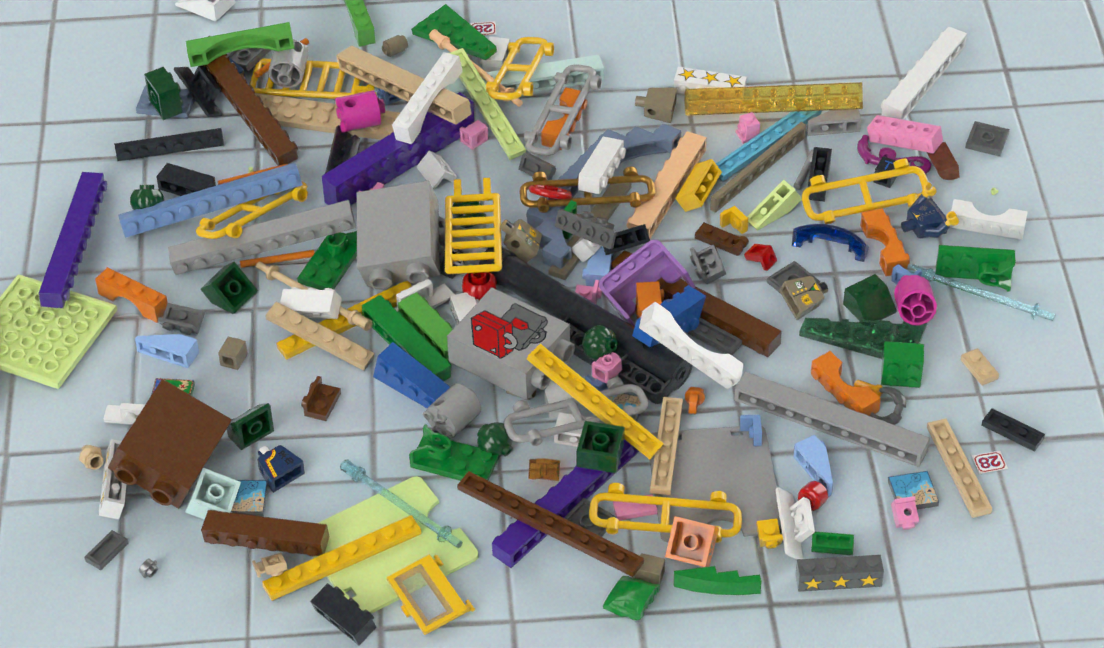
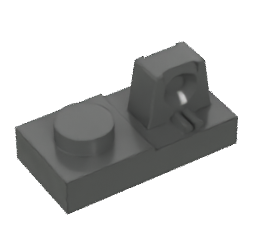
M525 152L522 155L518 170L531 176L536 172H544L547 175V180H552L557 168Z

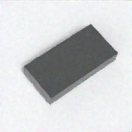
M111 530L84 557L85 561L102 570L129 544L128 539Z

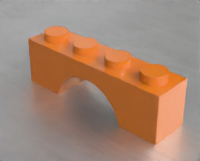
M565 87L559 98L560 106L573 107L581 91ZM587 99L584 100L567 135L570 136V133L574 132L576 122L581 118L582 110H585L587 107ZM564 114L560 119L546 122L541 132L543 146L553 147L569 114Z
M883 208L862 212L860 226L866 238L876 239L886 246L880 252L879 261L885 276L892 275L893 267L898 264L907 269L908 264H910V257L908 253H905L903 243L898 239L896 229L892 228L890 218L885 214Z
M108 267L95 278L99 295L111 301H114L118 296L124 297L139 309L142 316L156 323L159 322V317L163 318L168 304L166 295Z
M831 351L812 360V377L818 380L826 391L836 397L840 404L868 416L871 413L879 412L881 398L868 386L854 387L846 384L840 378L843 362Z

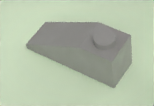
M858 105L838 106L808 120L807 136L860 132L861 116Z

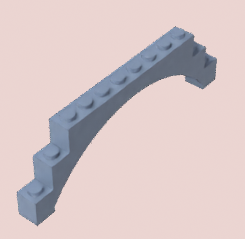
M664 123L654 133L635 126L626 136L607 129L558 180L578 179L579 173L603 136L624 140L623 148L626 149L624 159L620 160V163L651 154H671L672 150L678 146L681 130ZM578 186L558 187L572 193L571 198L579 191ZM566 206L549 207V210L545 213L539 212L538 208H529L526 213L527 223L542 233L539 246L543 248V264L550 267L554 265L562 269L567 264H563V258L570 260L572 258L571 247L566 244L562 229L555 227L558 210H564Z

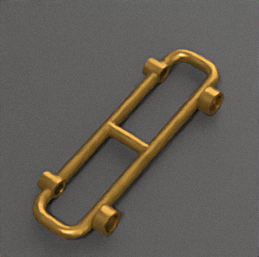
M632 166L623 170V176L609 178L607 184L643 182L647 184V194L640 195L637 192H632L630 195L592 197L590 192L584 191L585 198L548 200L545 197H541L536 201L529 200L527 198V190L530 185L578 186L579 178L547 180V175L544 172L534 173L532 176L533 181L522 184L519 190L522 204L529 208H538V211L541 213L547 212L549 207L567 206L571 200L577 202V206L630 203L631 207L636 208L641 205V202L653 199L656 192L653 180L648 176L638 175L637 169Z

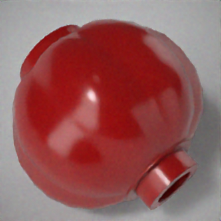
M490 272L467 273L462 280L463 293L467 292L468 295L475 297L479 301L491 288L497 289L496 277Z

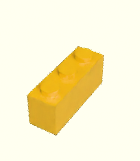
M713 159L697 163L675 199L685 212L702 207L721 175L722 171Z

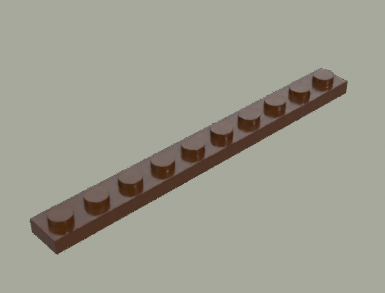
M470 471L457 484L459 491L631 577H634L644 564L643 557Z

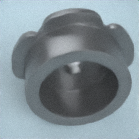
M148 558L143 562L139 572L144 578L147 576L151 578L157 572V561H152Z

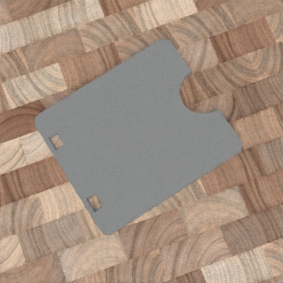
M740 426L679 431L678 437H681V440L677 442L670 495L654 494L656 497L710 501L712 492L722 491L727 495L726 502L735 504L741 510L742 525L740 530L744 537L758 536L757 521L776 518L780 533L782 532L775 490L777 487L767 434L763 426H761L762 446H753V438H749V431H740ZM658 432L651 433L657 438ZM743 432V435L732 436L731 433ZM655 455L649 460V461H650V468H651V475H652V471H653V464H654V457H655ZM656 505L658 522L661 524L662 505ZM670 506L669 525H673L675 516L705 524H711L715 521H729L733 523L734 514L731 511ZM660 532L661 539L669 542L671 533Z

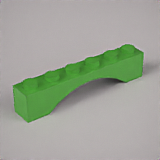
M344 0L359 47L374 44V26L364 1Z
M290 22L187 40L186 47L190 66L196 67L207 65L224 54L240 49L264 48L277 52L294 49Z

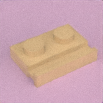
M282 553L261 558V562L256 563L255 560L252 561L258 578L261 577L260 574L265 572L267 575L277 576L283 574L284 570H287L286 561Z

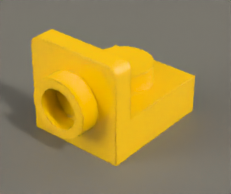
M736 206L720 213V226L722 228L731 224L741 234L748 231V217Z
M777 518L756 522L760 547L766 546L768 549L778 547L783 540V536L780 534Z

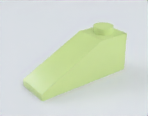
M783 180L747 216L748 222L756 230H760L788 214L802 198L791 185Z

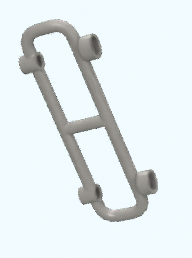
M570 65L562 73H556L555 82L557 84L532 132H525L524 141L526 142L528 152L536 155L550 156L557 153L560 148L565 150L571 148L572 137L567 135L590 88L592 90H600L602 85L601 76H596L595 69L585 65ZM571 72L589 73L573 107L554 105L564 84H567ZM550 111L569 114L553 147L549 149L533 147V144L538 140V134Z
M619 377L611 378L607 382L608 389L600 391L607 398L628 392L635 393L641 404L636 407L628 405L622 409L634 420L637 419V414L643 413L649 405L644 391L639 386L633 384L624 385ZM575 398L530 408L527 401L520 400L513 405L514 413L509 414L505 418L504 427L511 440L518 443L530 441L532 446H538L542 443V438L583 428L585 421L604 422L597 416L583 419L577 406L581 403ZM567 407L570 408L576 422L540 431L532 429L524 435L517 434L512 426V422L515 420Z

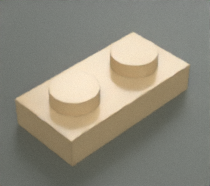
M978 348L961 355L960 360L982 386L999 378V373Z

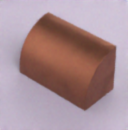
M942 142L934 153L926 152L942 179L954 180L960 178L959 165L946 142Z

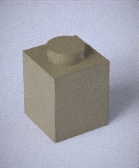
M228 336L218 352L220 366L238 370L248 354L246 341Z
M641 553L640 556L644 558V564L635 574V578L652 584H661L665 572V559Z

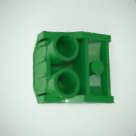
M622 576L605 600L603 609L621 617L641 620L645 609L654 601V596L660 591V584H652L641 579Z

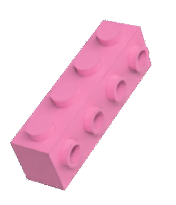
M877 115L867 127L869 141L879 144L934 153L943 142L941 126Z

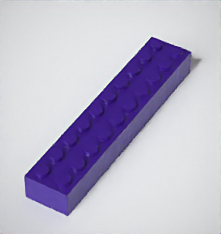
M461 92L457 93L458 95L467 98ZM469 99L471 115L458 124H453L427 111L421 131L412 144L396 140L393 132L322 175L324 202L327 205L349 200L350 205H353L357 202V192L368 191L377 182L384 185L407 170L418 165L428 151L436 153L460 138V128H466L475 122L474 102Z

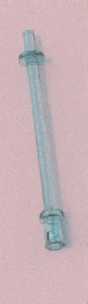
M915 264L911 265V268L914 270H922V277L929 282L935 281L1030 313L1033 320L1036 316L1051 321L1055 319L1056 314L1039 309V303H1036L1033 307L935 274L932 268L926 269Z
M348 459L341 463L340 470L351 476L354 482H363L397 507L412 515L413 518L438 534L437 540L439 542L448 541L457 548L462 546L463 542L451 534L452 528L450 526H439L367 476L366 470L363 467L356 466Z

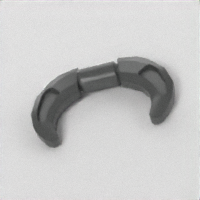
M880 388L879 391L881 393H887L893 398L894 404H896L894 412L884 417L871 413L870 417L895 425L902 419L901 412L903 407L906 408V399L895 388Z

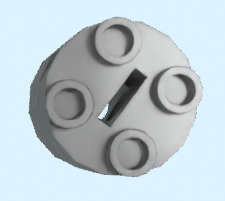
M293 39L294 49L273 51L268 73L272 82L281 87L291 88L301 83L308 59V47Z
M457 383L453 384L423 412V416L431 425L434 433H439L452 439L480 414L481 405L473 390Z

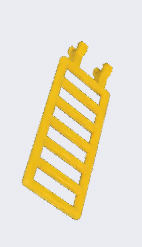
M262 58L255 65L249 83L255 93L287 97L335 99L337 97L375 91V86L371 84L360 86L361 79L355 77L351 93L341 92L346 74L342 70H339L334 92L324 91L329 70L339 69L338 62L307 60L300 89L289 90L290 88L286 87L272 89L274 82H272L270 77H268L265 88H256L258 78L255 77L254 72L260 69L262 65H266L271 61V59ZM323 68L317 90L307 91L312 69Z
M483 178V194L462 195L461 179H455L454 195L446 196L445 272L447 274L495 272L502 269L500 194L491 193L490 178ZM493 200V205L452 207V203ZM493 212V216L452 219V214ZM494 224V228L452 230V226ZM494 235V240L452 242V238ZM494 247V252L452 254V250ZM494 259V264L452 266V262Z

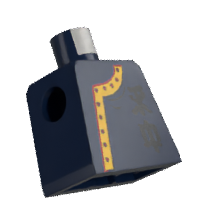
M278 445L272 450L267 446L259 449L258 455L260 457L257 459L259 471L264 480H267L268 486L273 493L305 474L303 460L282 445Z

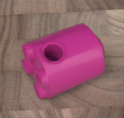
M374 90L335 98L337 118L341 120L340 128L342 133L381 125V114L385 113V105L383 99H379Z
M919 275L903 276L894 290V297L900 317L911 325L925 324L934 317L937 309L930 282Z

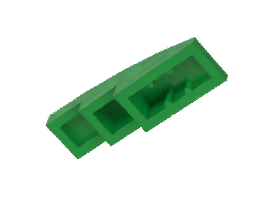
M715 566L674 571L673 585L676 588L715 595L761 594L762 581L760 574L739 577L738 570L717 573Z

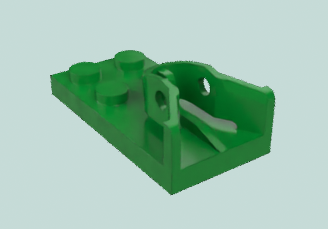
M357 231L350 233L339 232L326 236L298 276V283L318 290H325V288L335 289L357 257Z
M939 245L935 277L977 279L982 284L993 287L998 286L1009 292L1011 290L1012 271L1016 263L1015 250Z
M424 424L423 437L417 449L410 452L409 460L411 468L461 481L470 471L489 481L499 460V454L492 455V453L480 450L479 447L452 441L442 434L434 433L427 427V424Z

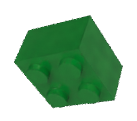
M885 341L881 365V385L920 388L924 365V344Z

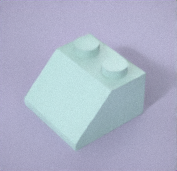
M202 468L185 512L205 519L208 510L230 513L241 482Z

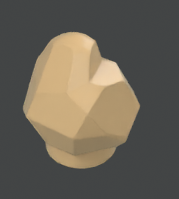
M85 445L81 448L79 461L86 468L95 470L103 465L104 460L100 447Z

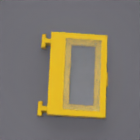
M430 554L387 577V581L403 603L401 610L406 617L412 616L424 635L469 611H475L469 600L465 601L466 605L463 603L438 567L439 565H444L438 555H434L435 559L433 560Z

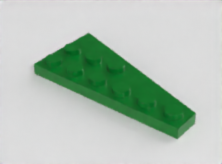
M447 4L431 13L411 29L413 35L432 42L434 41L429 38V34L432 30L436 29L443 36L450 38V44L455 48H463L466 54L483 60H487L497 52L496 45Z

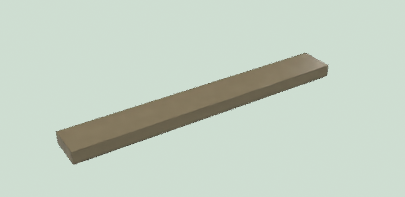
M800 122L713 194L711 196L710 210L716 213L805 138L806 124Z
M631 183L610 184L602 197L624 196L631 189ZM620 203L596 204L590 213H593L596 218L602 217L609 220ZM573 235L567 245L572 248L581 237ZM572 252L570 260L563 258V265L567 264L562 269L552 265L548 270L549 275L566 280L580 259Z

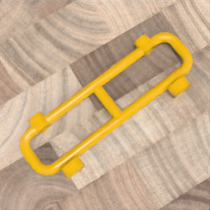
M523 37L515 42H509V54L493 82L486 83V92H488L491 98L514 100L521 97L522 94L524 96L533 95V82L529 81L543 54L545 56H553L554 43L547 42L546 39L539 37ZM540 44L530 65L511 64L515 55L520 53L521 45ZM507 71L526 72L516 92H498L499 85Z
M904 158L893 163L894 170L826 183L824 175L812 177L810 179L811 186L807 187L802 193V203L810 219L815 221L824 220L825 224H831L836 221L835 218L906 203L908 207H911L917 198L925 193L923 187L928 180L921 168L909 166L908 160ZM911 173L918 175L922 186L921 193H912L903 197L872 202L867 182ZM856 184L860 185L865 201L864 205L834 211L828 210L820 214L812 210L809 200L810 194Z
M302 181L301 186L295 187L294 190L263 207L253 204L268 196L238 204L212 219L202 218L195 232L198 236L208 239H217L225 235L239 238L242 234V226L291 199L304 202L308 196V186ZM242 210L252 212L235 222L229 223L221 230L206 231L213 230L216 224Z
M611 483L608 486V493H599L590 502L589 518L591 522L596 526L606 528V532L612 535L617 534L618 529L671 533L672 525H669L670 506L731 511L734 514L733 527L731 529H722L720 526H717L719 529L715 543L721 542L722 537L727 538L737 535L742 525L741 510L735 504L726 502L727 495L722 491L712 492L710 501L624 494V485ZM601 501L662 505L661 524L619 521L615 517H610L607 520L600 519L597 516L598 504Z

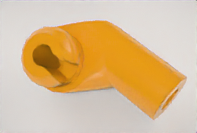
M856 380L854 383V387H870L879 397L883 394L879 391L880 388H883L882 385H873L861 380Z

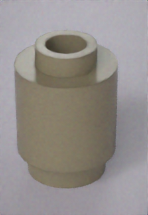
M403 35L383 41L382 45L383 53L389 57L401 53L408 48L407 39Z

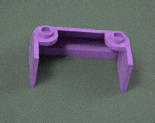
M658 240L647 242L599 281V288L625 322L634 327L635 325L630 317L636 312V305L632 301L636 297V283L656 282L662 277L667 283H674L683 278L692 288H695V285L688 272Z

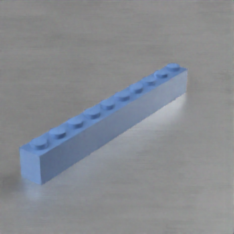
M292 163L166 200L152 207L122 213L118 216L126 238L301 186L302 181L296 164Z

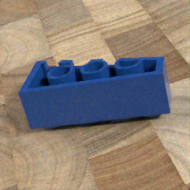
M688 285L684 288L682 294L677 292L673 295V300L670 302L664 301L660 305L672 314L684 333H687L698 327L706 295ZM641 317L638 318L632 336L649 347L659 344V341L639 328Z
M394 342L377 357L373 377L425 408H428L450 388L448 384Z

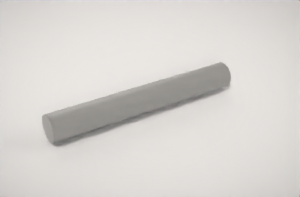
M814 149L810 151L794 183L795 189H800L811 167Z

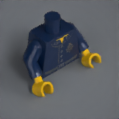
M927 182L923 187L925 193L921 194L908 209L906 221L901 222L903 232L912 230L920 239L926 237L938 238L942 234L947 233L950 225L955 226L959 223V219L954 211L948 212L945 216L932 198L928 199V196L936 194V188L932 187L930 182Z

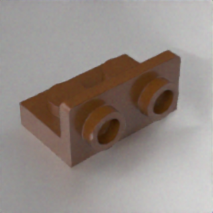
M317 376L315 381L311 382L307 396H304L301 406L304 409V416L327 421L341 395V388L322 384V377Z

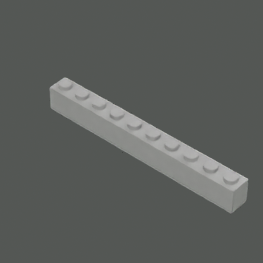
M349 200L243 227L239 238L225 235L217 239L201 238L168 247L170 264L175 275L351 230L356 228L353 211Z
M744 372L735 387L734 401L920 467L928 451L929 437L754 374Z

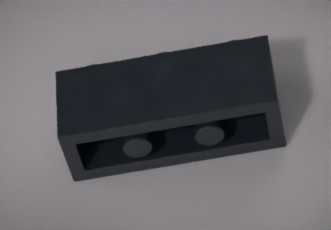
M814 147L808 187L811 186L810 179L818 175H824L825 181L828 183L832 149ZM826 191L810 194L809 200L825 202Z
M166 163L156 176L159 190L178 196L216 186L215 177L170 163Z
M327 583L310 601L316 612L357 645H360L376 629L373 621L374 616L366 609L362 611L359 608V604L353 598L348 600L339 587L335 586L333 588Z

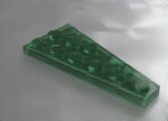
M805 318L800 328L799 336L882 359L885 341L920 344L927 328V323L911 325L905 321L902 324H895L885 320L849 322V319H842L839 322L831 321L829 318Z

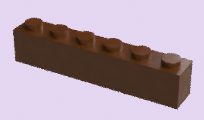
M212 510L207 511L201 528L204 542L210 544L217 543L232 547L241 546L250 549L257 548L272 552L281 551L309 556L324 554L330 537L327 524Z

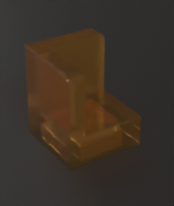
M546 458L529 459L528 479L559 481V460Z

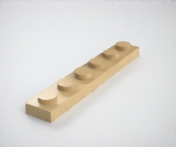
M275 302L266 314L268 321L365 371L374 358V353L278 302Z
M663 397L657 438L664 444L654 457L650 485L651 494L670 495L683 405V399Z
M947 419L928 422L927 429L971 517L991 514L992 507Z

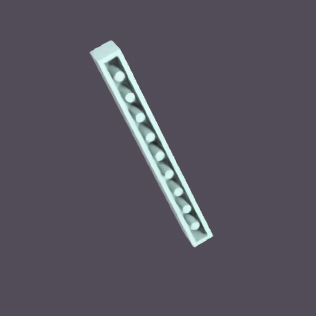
M592 55L538 64L529 81L533 82V92L554 89L557 84L555 82L556 73H562L570 65L590 66L595 69L596 76H601L602 81H604V67L600 56ZM499 70L487 73L495 79ZM507 71L500 84L505 88H514L516 92L526 72ZM571 72L567 84H564L563 87L585 84L589 73ZM459 77L454 84L444 87L456 94L461 92L473 101Z

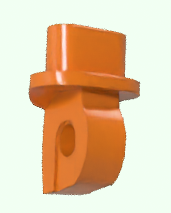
M689 387L685 392V400L689 404L688 413L696 414L698 405L704 402L705 394L702 388Z

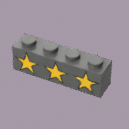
M881 555L797 559L795 575L798 592L882 587L884 569Z

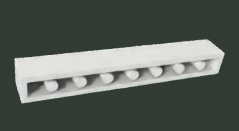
M949 26L944 32L942 31L939 38L933 41L930 49L926 50L923 57L916 61L913 69L909 70L906 77L899 81L896 89H892L889 97L882 101L881 116L904 120L965 48L967 33Z

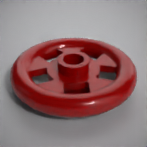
M530 185L528 188L531 193L547 198L570 199L572 197L570 191L555 186Z

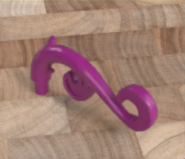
M863 135L858 141L857 150L865 164L878 165L884 156L896 161L906 158L908 163L911 162L910 166H916L914 164L915 161L920 162L923 166L917 167L921 168L925 174L931 169V162L926 157L896 158L895 150L888 147L880 149L879 157H876L870 153L868 135Z

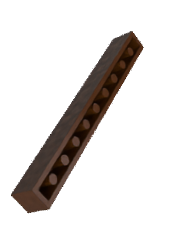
M224 54L209 64L204 65L221 88L222 93L277 166L289 164L297 160L298 147L296 143L289 140L287 131L281 129V125L276 118L273 119L270 109L264 107L261 97L255 95L253 87L246 83L242 73H238L235 63L229 61L228 55Z
M624 250L611 263V270L631 256L632 253ZM662 277L657 280L659 281L660 289L664 290V300L673 299V295L677 292L682 294L684 288L688 286V283L682 279L674 283H667ZM695 286L694 289L706 295L700 318L741 339L742 345L767 358L781 344V330Z

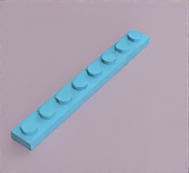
M808 100L717 162L716 165L722 171L719 179L725 181L744 168L800 122L807 124L808 120L819 116L822 108Z

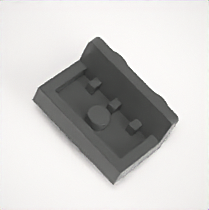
M714 244L699 252H696L693 247L690 248L692 254L690 259L693 265L697 267L695 273L699 279L703 278L705 283L709 284L726 275L723 263Z
M168 303L163 318L159 317L158 321L162 328L169 331L177 329L186 335H191V333L198 334L205 313L202 310Z

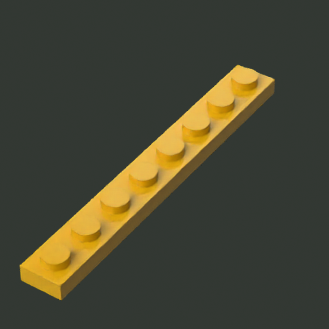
M409 281L401 282L347 308V310H357L362 315V305L378 295L388 300L394 308L397 306L396 294L412 287V284ZM341 314L338 315V319H325L318 322V324L337 334L357 326L349 324L348 318ZM295 334L276 343L277 349L286 360L316 346Z
M539 344L528 355L527 360L605 424L625 427L624 439L649 460L662 448L664 443L542 344Z
M410 515L286 570L281 575L262 581L263 588L271 601L414 538L421 534V528L413 516Z

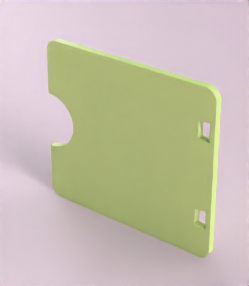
M417 476L411 477L319 522V524H327L330 536L325 553L410 515L413 516L421 528L420 535L327 576L334 587L337 586L344 592V596L348 600L350 598L346 592L352 590L355 594L352 598L359 604V608L362 611L366 609L371 614L399 600V597L387 581V577L430 554L433 560L435 559L434 555H438L444 564L438 567L447 576L475 562L478 559V550L461 528L439 530L429 523V512L439 504V500L424 480ZM420 573L402 582L409 594L427 586Z

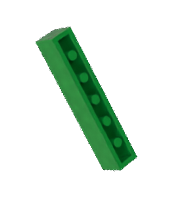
M378 295L362 305V316L372 320V328L389 345L394 342L441 380L446 381L451 378L452 365L449 360L444 358L435 346L432 347L426 337L420 335L414 325L408 323L402 313L396 311L388 300Z

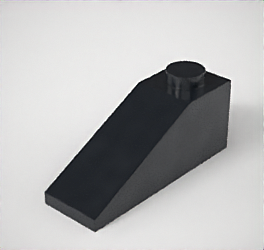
M645 224L617 232L613 249L603 247L605 255L649 242L650 238Z

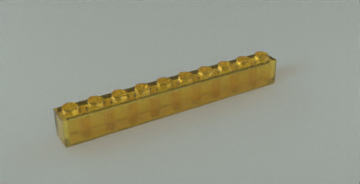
M862 82L685 89V114L687 116L863 109Z

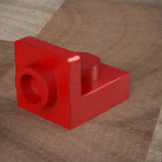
M754 244L744 254L747 261L761 262L765 271H768L777 262L772 245Z

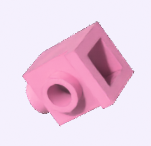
M753 112L739 117L738 129L735 133L744 144L759 134L760 122Z
M479 120L468 125L466 128H460V141L472 150L488 140V127Z
M614 352L604 355L592 363V377L606 384L622 370L621 359Z
M915 496L895 499L891 503L896 528L902 527L903 530L912 529L919 522ZM904 510H909L910 516L905 515Z

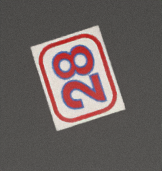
M495 21L470 23L482 35H497Z
M1001 451L972 455L979 474L1008 469Z

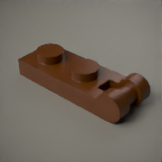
M705 222L695 232V239L709 245L714 244L716 248L739 256L743 248L749 244L747 237L736 236Z

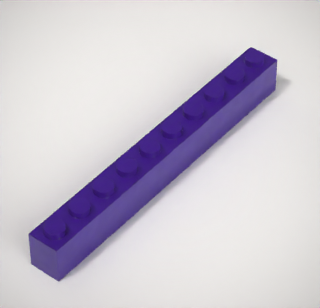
M81 173L39 290L41 307L64 308L65 302L69 300L70 288L74 286V276L78 274V265L82 263L83 259L82 253L86 251L87 239L91 237V227L95 225V216L99 214V204L103 202V192L107 190V181H104L103 173Z
M625 439L617 472L639 452ZM575 466L568 475H564L556 486L551 487L547 494L541 499L536 500L534 504L564 518L583 498L588 499L615 473ZM517 520L511 523L500 536L498 535L494 538L492 542V556L512 568L540 543L547 534Z

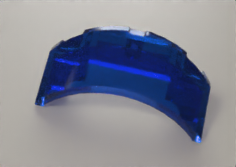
M809 224L793 229L792 246L801 248L805 241L812 243L814 237L849 245L848 252L852 253L853 251L855 253V260L861 262L865 261L869 250L868 244L859 235L843 227L828 224Z

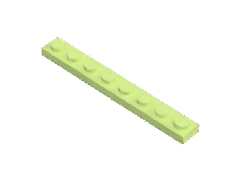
M461 48L449 53L460 57L463 72L459 78L509 160L523 155L526 152L525 147L496 100L491 98L488 92H486V84L465 50Z

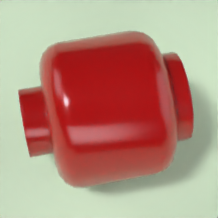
M810 481L800 489L798 501L803 497L809 499L811 511H816L827 501V489L820 482Z

